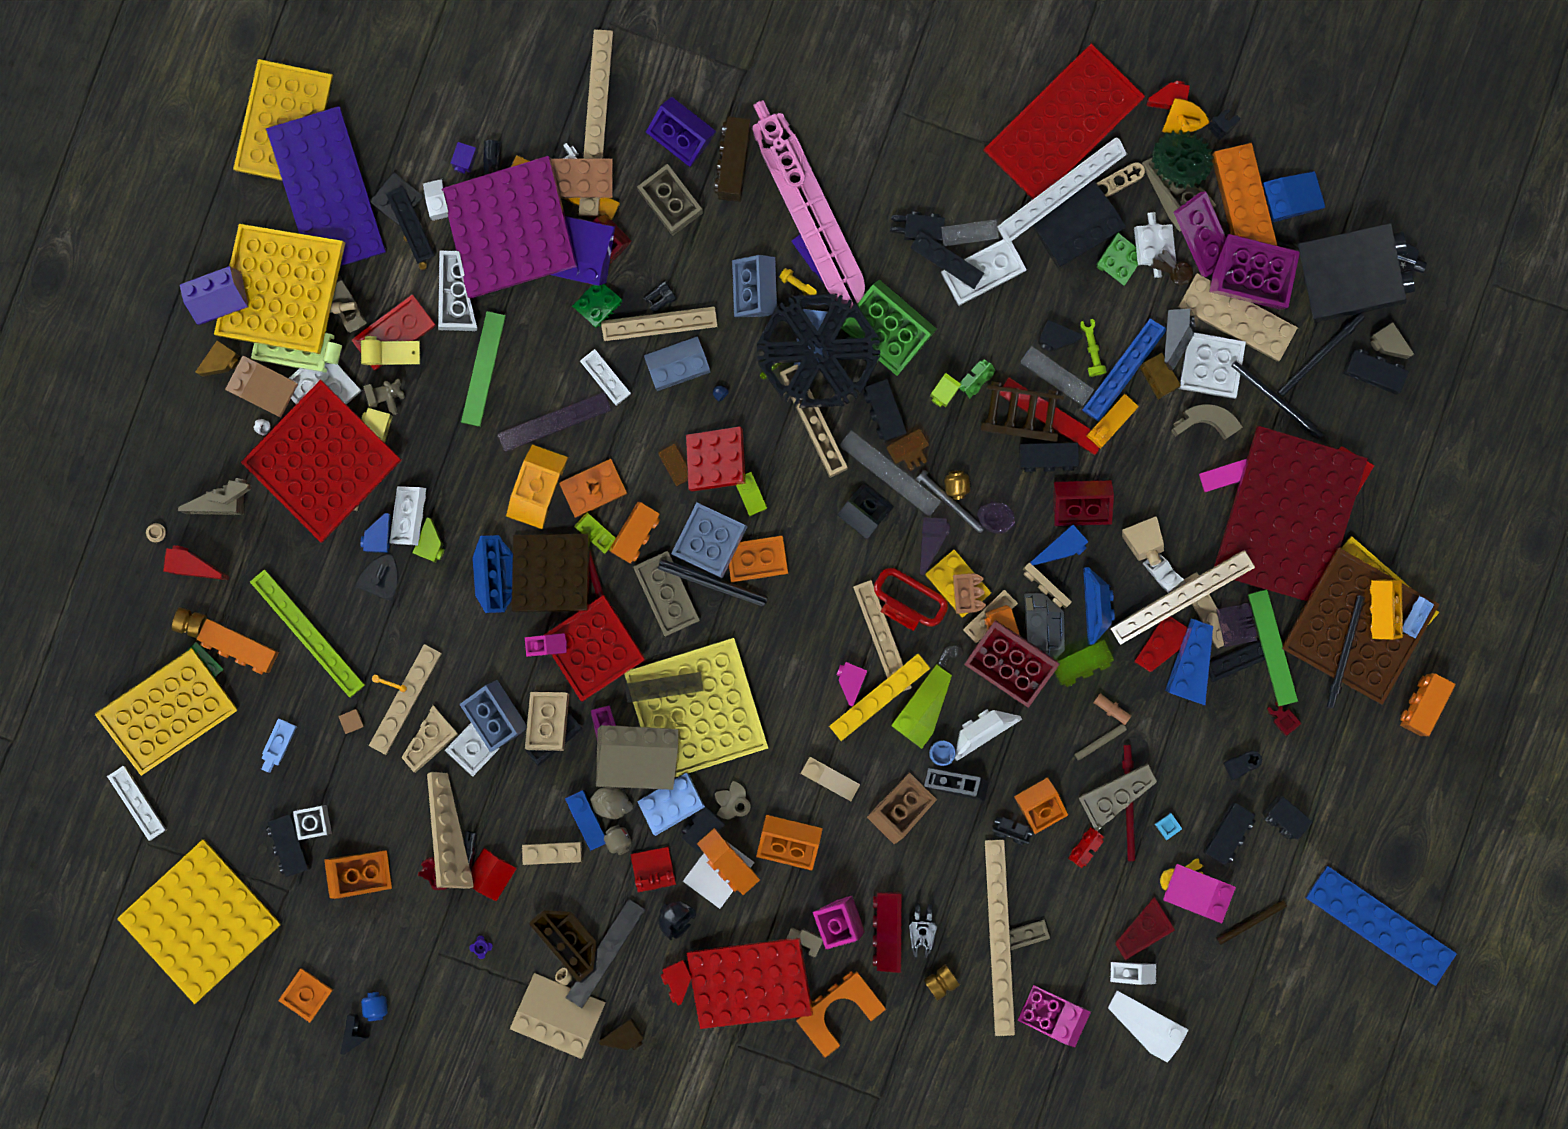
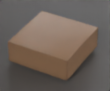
M357 709L338 716L345 734L364 727Z

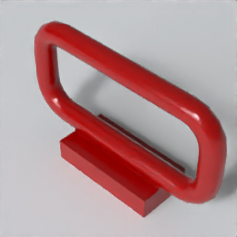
M895 568L883 570L874 584L876 596L886 602L880 612L912 631L915 630L919 622L926 626L938 625L947 612L948 602L941 594ZM894 576L938 601L940 609L935 618L929 619L884 593L881 587L886 578Z

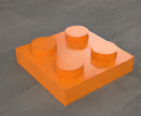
M301 968L278 1001L308 1022H312L333 989Z

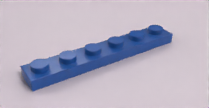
M1152 319L1148 320L1082 409L1084 413L1098 422L1101 420L1167 331L1165 327Z

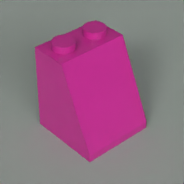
M852 896L836 900L813 912L826 949L857 941L865 933Z

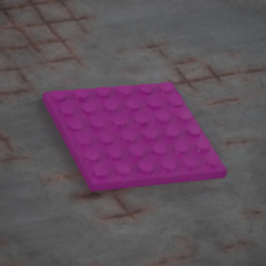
M549 156L442 188L448 208L447 214L456 251L460 253L465 275L463 280L468 298L471 299L577 267Z

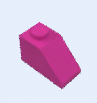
M565 633L525 637L526 657L567 653Z
M846 662L844 666L840 665L837 676H840L838 681L849 706L853 707L867 670Z

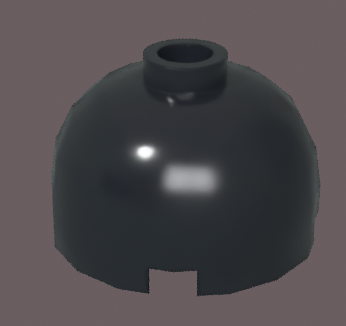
M675 901L669 905L665 904L660 909L659 927L670 940H672V937L677 939L691 926L688 922L691 918L695 919L697 912L689 904L682 901Z

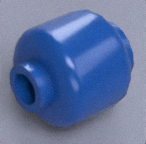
M379 992L367 993L368 997L361 1000L363 1017L368 1018V1021L383 1020V1016L388 1013L386 997L379 996Z

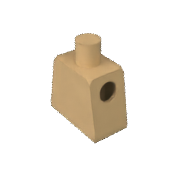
M1157 517L1122 530L1123 539L1139 561L1147 558L1151 566L1161 562L1158 553L1164 551V543Z

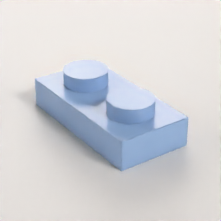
M1419 596L1418 600L1413 604L1408 618L1403 623V632L1416 639L1434 604Z

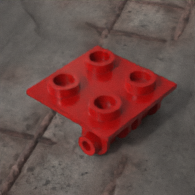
M668 847L630 854L638 892L676 885Z

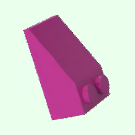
M1176 864L1163 900L1222 923L1236 887Z

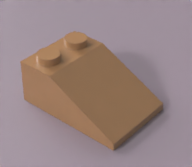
M242 356L225 390L281 418L298 383Z
M909 773L874 808L867 818L895 844L905 837L937 799Z

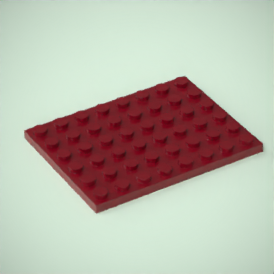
M1257 426L1215 566L1245 550L1255 568L1234 580L1308 601L1336 550L1341 547L1368 458Z

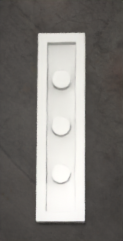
M122 766L107 776L149 841L167 830L126 766Z

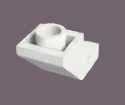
M1158 553L1161 559L1159 564L1151 566L1148 559L1143 562L1146 569L1168 593L1186 584L1184 579L1172 569L1168 560L1160 553Z

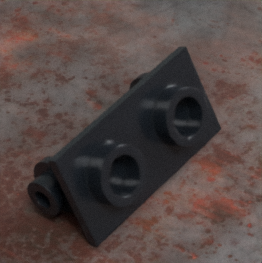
M1002 816L1000 818L996 817L994 824L997 827L992 826V831L995 832L996 836L1001 838L1011 837L1014 842L1021 845L1030 843L1029 838H1027V836L1031 837L1033 829H1030V826L1017 822L1014 829L1012 828L1013 820Z

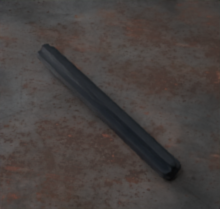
M663 559L659 562L658 569L760 606H765L768 597Z

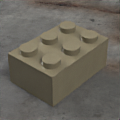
M668 164L637 186L639 193L672 236L703 214L700 205Z

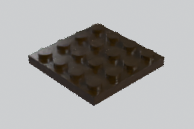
M513 535L512 612L589 611L590 535Z

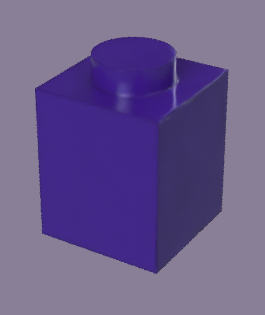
M458 142L451 160L454 170L465 174V171L471 173L478 153L477 149Z

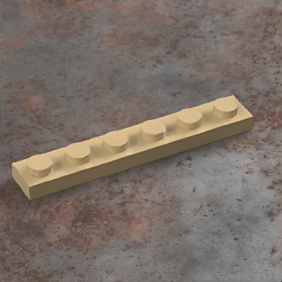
M715 307L604 320L601 322L604 341L713 328L717 327Z
M870 580L853 588L886 677L889 678L903 664L885 615L880 612L882 607L874 592L873 583Z
M425 644L423 645L402 684L407 687V690L405 692L398 691L371 740L370 747L387 755L442 653Z

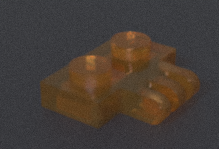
M918 429L889 445L886 449L895 465L904 460L909 470L912 471L914 468L910 462L913 461L916 467L921 466L917 460L919 457L923 463L927 462L921 450L928 447L929 444L921 430Z

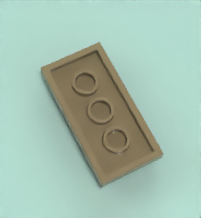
M668 551L633 567L665 637L700 621L681 578L658 569L661 559L673 563Z

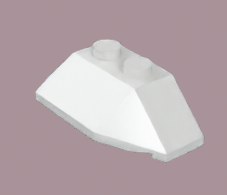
M987 709L978 715L979 719L975 722L969 720L962 725L963 729L959 732L955 760L958 761L1022 720L1021 716L996 710L989 712Z

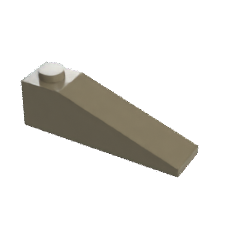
M1153 157L1144 161L1142 165L1168 217L1180 232L1181 228L1173 212L1201 191H1206L1201 187L1198 189L1191 184L1189 178H1183L1179 175L1176 169L1161 157ZM1208 195L1212 207L1215 208L1216 204Z

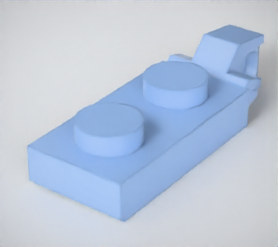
M278 718L262 753V759L265 760L262 770L270 773L274 764L279 765L297 726Z

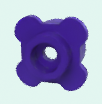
M478 936L477 941L471 944L469 949L478 955L479 959H484L485 954L492 950L493 945L486 942L483 936Z

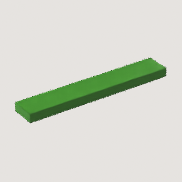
M486 312L461 423L481 427L506 319L505 315Z
M1264 590L1248 594L1277 704L1282 706L1298 702L1286 656L1282 649L1283 645L1268 591Z

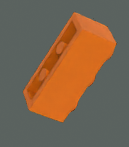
M637 502L608 551L628 563L635 562L640 554L639 548L642 544L645 545L650 538L648 533L651 528L655 529L658 525L660 514L643 503Z

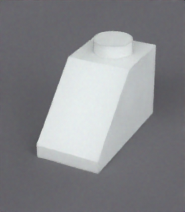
M442 179L424 183L425 200L432 221L448 217V208L444 192L442 191V188H444Z
M1111 962V982L1139 985L1156 984V964Z

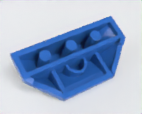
M499 535L480 536L473 555L475 596L485 613L505 612L506 607L512 601L513 553Z
M1087 567L1083 569L1088 645H1093L1109 628L1112 620H1115L1114 609H1111L1110 601H1113V590H1110L1109 585Z

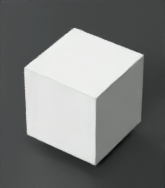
M327 805L293 811L298 840L332 834Z

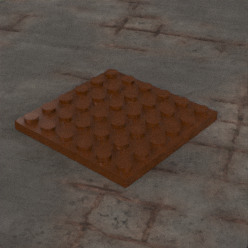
M1338 548L1286 638L1282 649L1335 678L1357 596L1365 597L1342 683L1383 705L1440 604L1402 583L1403 623L1408 618L1413 604L1418 600L1419 596L1434 604L1416 639L1404 632L1403 638L1372 639V614L1370 611L1372 604V595L1370 593L1371 581L1396 579Z

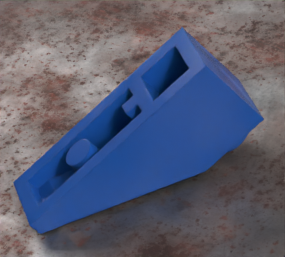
M1072 525L1030 563L1036 566L1070 557L1075 553L1080 555L1087 549L1085 544L1088 541Z
M585 790L565 798L590 851L604 845L605 834Z

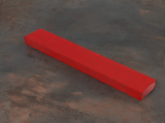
M1008 378L1003 385L1004 387L1028 390L1011 378ZM1000 391L999 395L1010 401L1011 392ZM1019 394L1017 407L1027 413L1030 395ZM1038 396L1035 418L1045 424L1049 403ZM1058 408L1055 409L1052 429L1074 443H1078L1080 447L1091 454L1096 455L1099 447L1087 437L1091 429Z

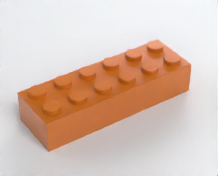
M1252 143L1215 151L1211 158L1230 234L1277 246Z

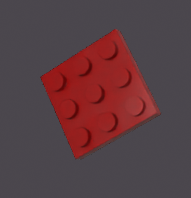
M734 427L686 435L688 488L691 492L746 484L743 428Z

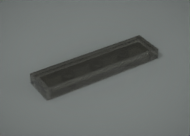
M701 672L624 684L627 703L704 691Z

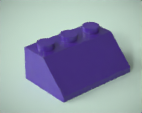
M671 97L660 106L646 133L691 167L709 145L716 131Z
M231 266L180 284L183 302L197 325L249 307L241 271Z

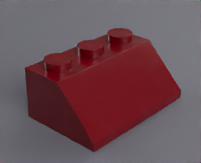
M1112 480L1054 482V526L1111 525L1114 502Z

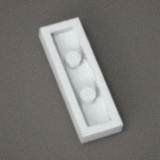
M595 349L580 360L582 365L616 406L631 395Z

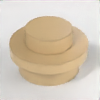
M153 523L147 528L146 535L150 541L160 542L165 538L166 530L161 524Z

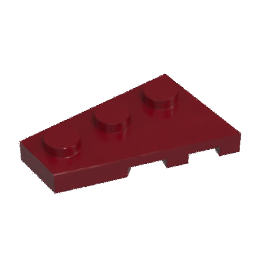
M1155 897L1115 943L1124 960L1129 959L1175 931Z

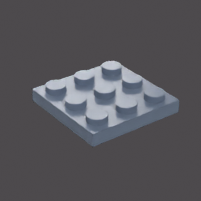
M696 502L671 554L723 578L747 526Z

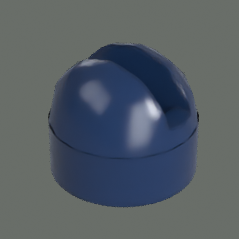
M721 385L713 389V396L718 402L722 401L729 393V390Z

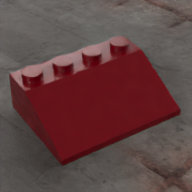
M995 620L969 655L964 665L1029 708L1060 663Z

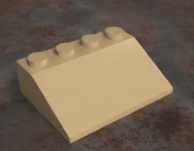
M534 973L510 1029L582 1059L606 1002L590 996L584 1007L580 1008L566 998L571 990L570 987Z

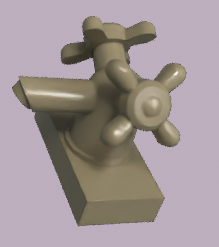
M396 379L395 383L392 384L385 381L383 383L384 386L372 388L371 384L363 386L370 409H377L378 403L386 401L389 412L395 416L398 414L394 399L397 397L400 399L405 398L404 393L399 388L401 386L400 379Z

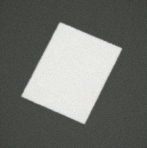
M729 844L751 868L754 862ZM703 853L683 882L720 909L733 890L727 884L729 880L724 881L717 873L719 870L716 869L714 871L707 863L709 859Z

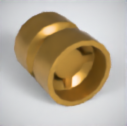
M179 607L173 619L172 631L181 634L187 632L188 636L197 638L207 617L197 612L191 614L190 610Z
M946 965L937 970V975L931 974L924 979V982L937 1001L946 995L947 990L953 991L960 986Z

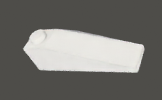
M1116 991L1108 1006L1110 1011L1151 1054L1166 1062L1178 1050L1188 1032V1029L1119 991Z

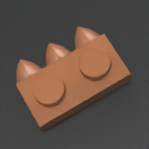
M978 574L953 575L956 614L977 612L986 606L982 601L975 600L985 593L981 588L974 587V585L983 581V577Z

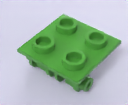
M1117 233L1097 262V268L1101 271H1106L1125 286L1138 266L1136 247Z

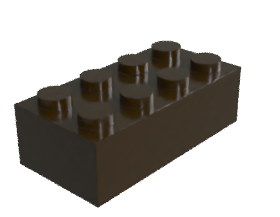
M727 116V122H723L722 137L724 141L720 142L719 149L722 160L718 159L717 175H719V178H715L714 185L718 199L741 202L751 131L750 119Z

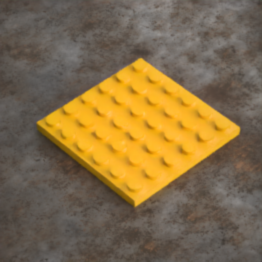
M239 224L230 266L241 271L249 307L217 318L214 335L320 354L345 242Z
M205 839L200 841L117 918L194 1004L201 1000L282 925Z

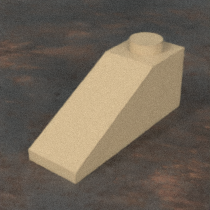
M809 757L800 773L849 801L853 799L860 786L857 782Z

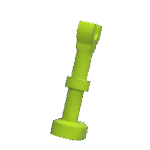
M1091 319L1090 327H1085L1084 321L1080 323L1081 330L1086 334L1089 345L1087 349L1088 353H1091L1093 367L1088 368L1089 377L1102 375L1107 372L1106 367L1101 365L1099 346L1096 345L1093 331L1095 321Z

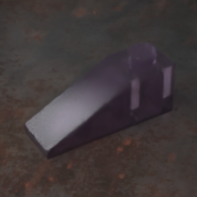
M923 518L920 576L925 575L946 535L950 533V523H947V519Z

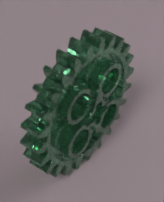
M1180 130L1177 135L1172 131L1171 135L1166 133L1164 138L1160 137L1158 143L1155 144L1151 162L1155 163L1153 169H1159L1157 175L1163 174L1162 181L1168 179V185L1175 182L1176 188H1178L1179 184H1182L1184 189L1187 184L1193 188L1195 183L1200 185L1201 181H1205L1207 176L1210 175L1214 165L1212 163L1214 156H1211L1212 149H1207L1208 143L1202 144L1203 138L1196 139V133L1190 136V132L1187 131L1186 135H1183L1182 130Z

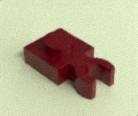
M1276 701L1275 705L1278 707V710L1273 711L1269 707L1267 711L1271 716H1276L1277 719L1273 723L1287 737L1301 723L1289 709L1284 712L1282 710L1283 707L1278 706Z

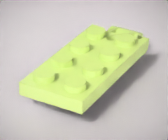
M325 333L320 354L254 343L251 359L327 373V369L324 368L325 363L338 365L342 345L330 342L335 336Z

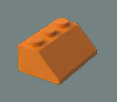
M766 815L756 857L813 870L823 828Z

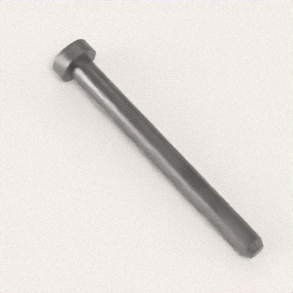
M926 470L916 478L918 482L922 481L978 533L984 530L980 523L927 476L928 472Z

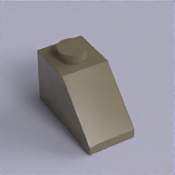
M1391 323L1370 337L1372 347L1381 354L1405 359L1414 355L1394 323Z

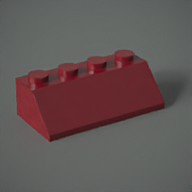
M877 892V896H873V908H877V916H873V927H877V935H873V947H876V955H873V966H876L877 971L901 973V893Z

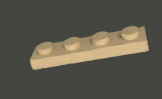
M1196 572L1185 578L1184 581L1187 583L1199 575ZM1210 594L1192 603L1201 622L1213 626L1212 641L1216 649L1234 640Z

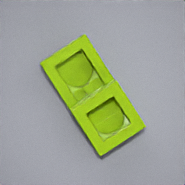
M588 513L574 526L582 534H589L590 541L604 554L610 549L616 539Z

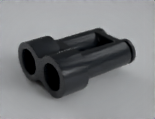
M665 281L658 284L659 287L644 297L646 302L650 303V308L653 312H656L667 303L677 300ZM661 294L663 298L653 304L651 301Z

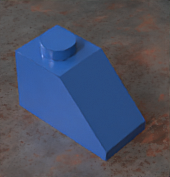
M385 513L364 532V536H361V547H364L363 551L389 553L390 514Z

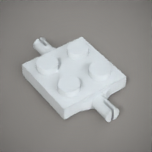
M1155 212L1147 213L1148 225L1134 227L1138 265L1150 266L1153 264V259L1164 262L1158 257V254H1162L1163 249L1167 250L1176 262L1172 225L1157 224ZM1153 268L1154 278L1162 277L1161 270Z

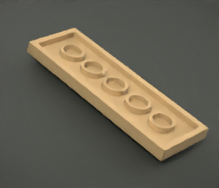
M1196 274L1178 308H1191L1198 319L1239 341L1246 342V345L1279 362L1298 327L1251 302L1210 293L1211 281Z

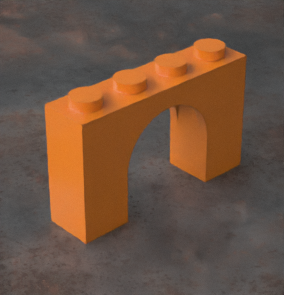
M850 971L846 974L841 984L837 985L835 983L827 990L829 993L826 996L822 997L820 995L812 1002L814 1004L812 1006V1016L798 1017L796 1019L797 1023L824 1057H827L840 1046V1043L827 1028L824 1021V1014L829 1004L837 999L852 1000L862 1009L870 1021L886 1010L885 1006L857 971L855 973Z

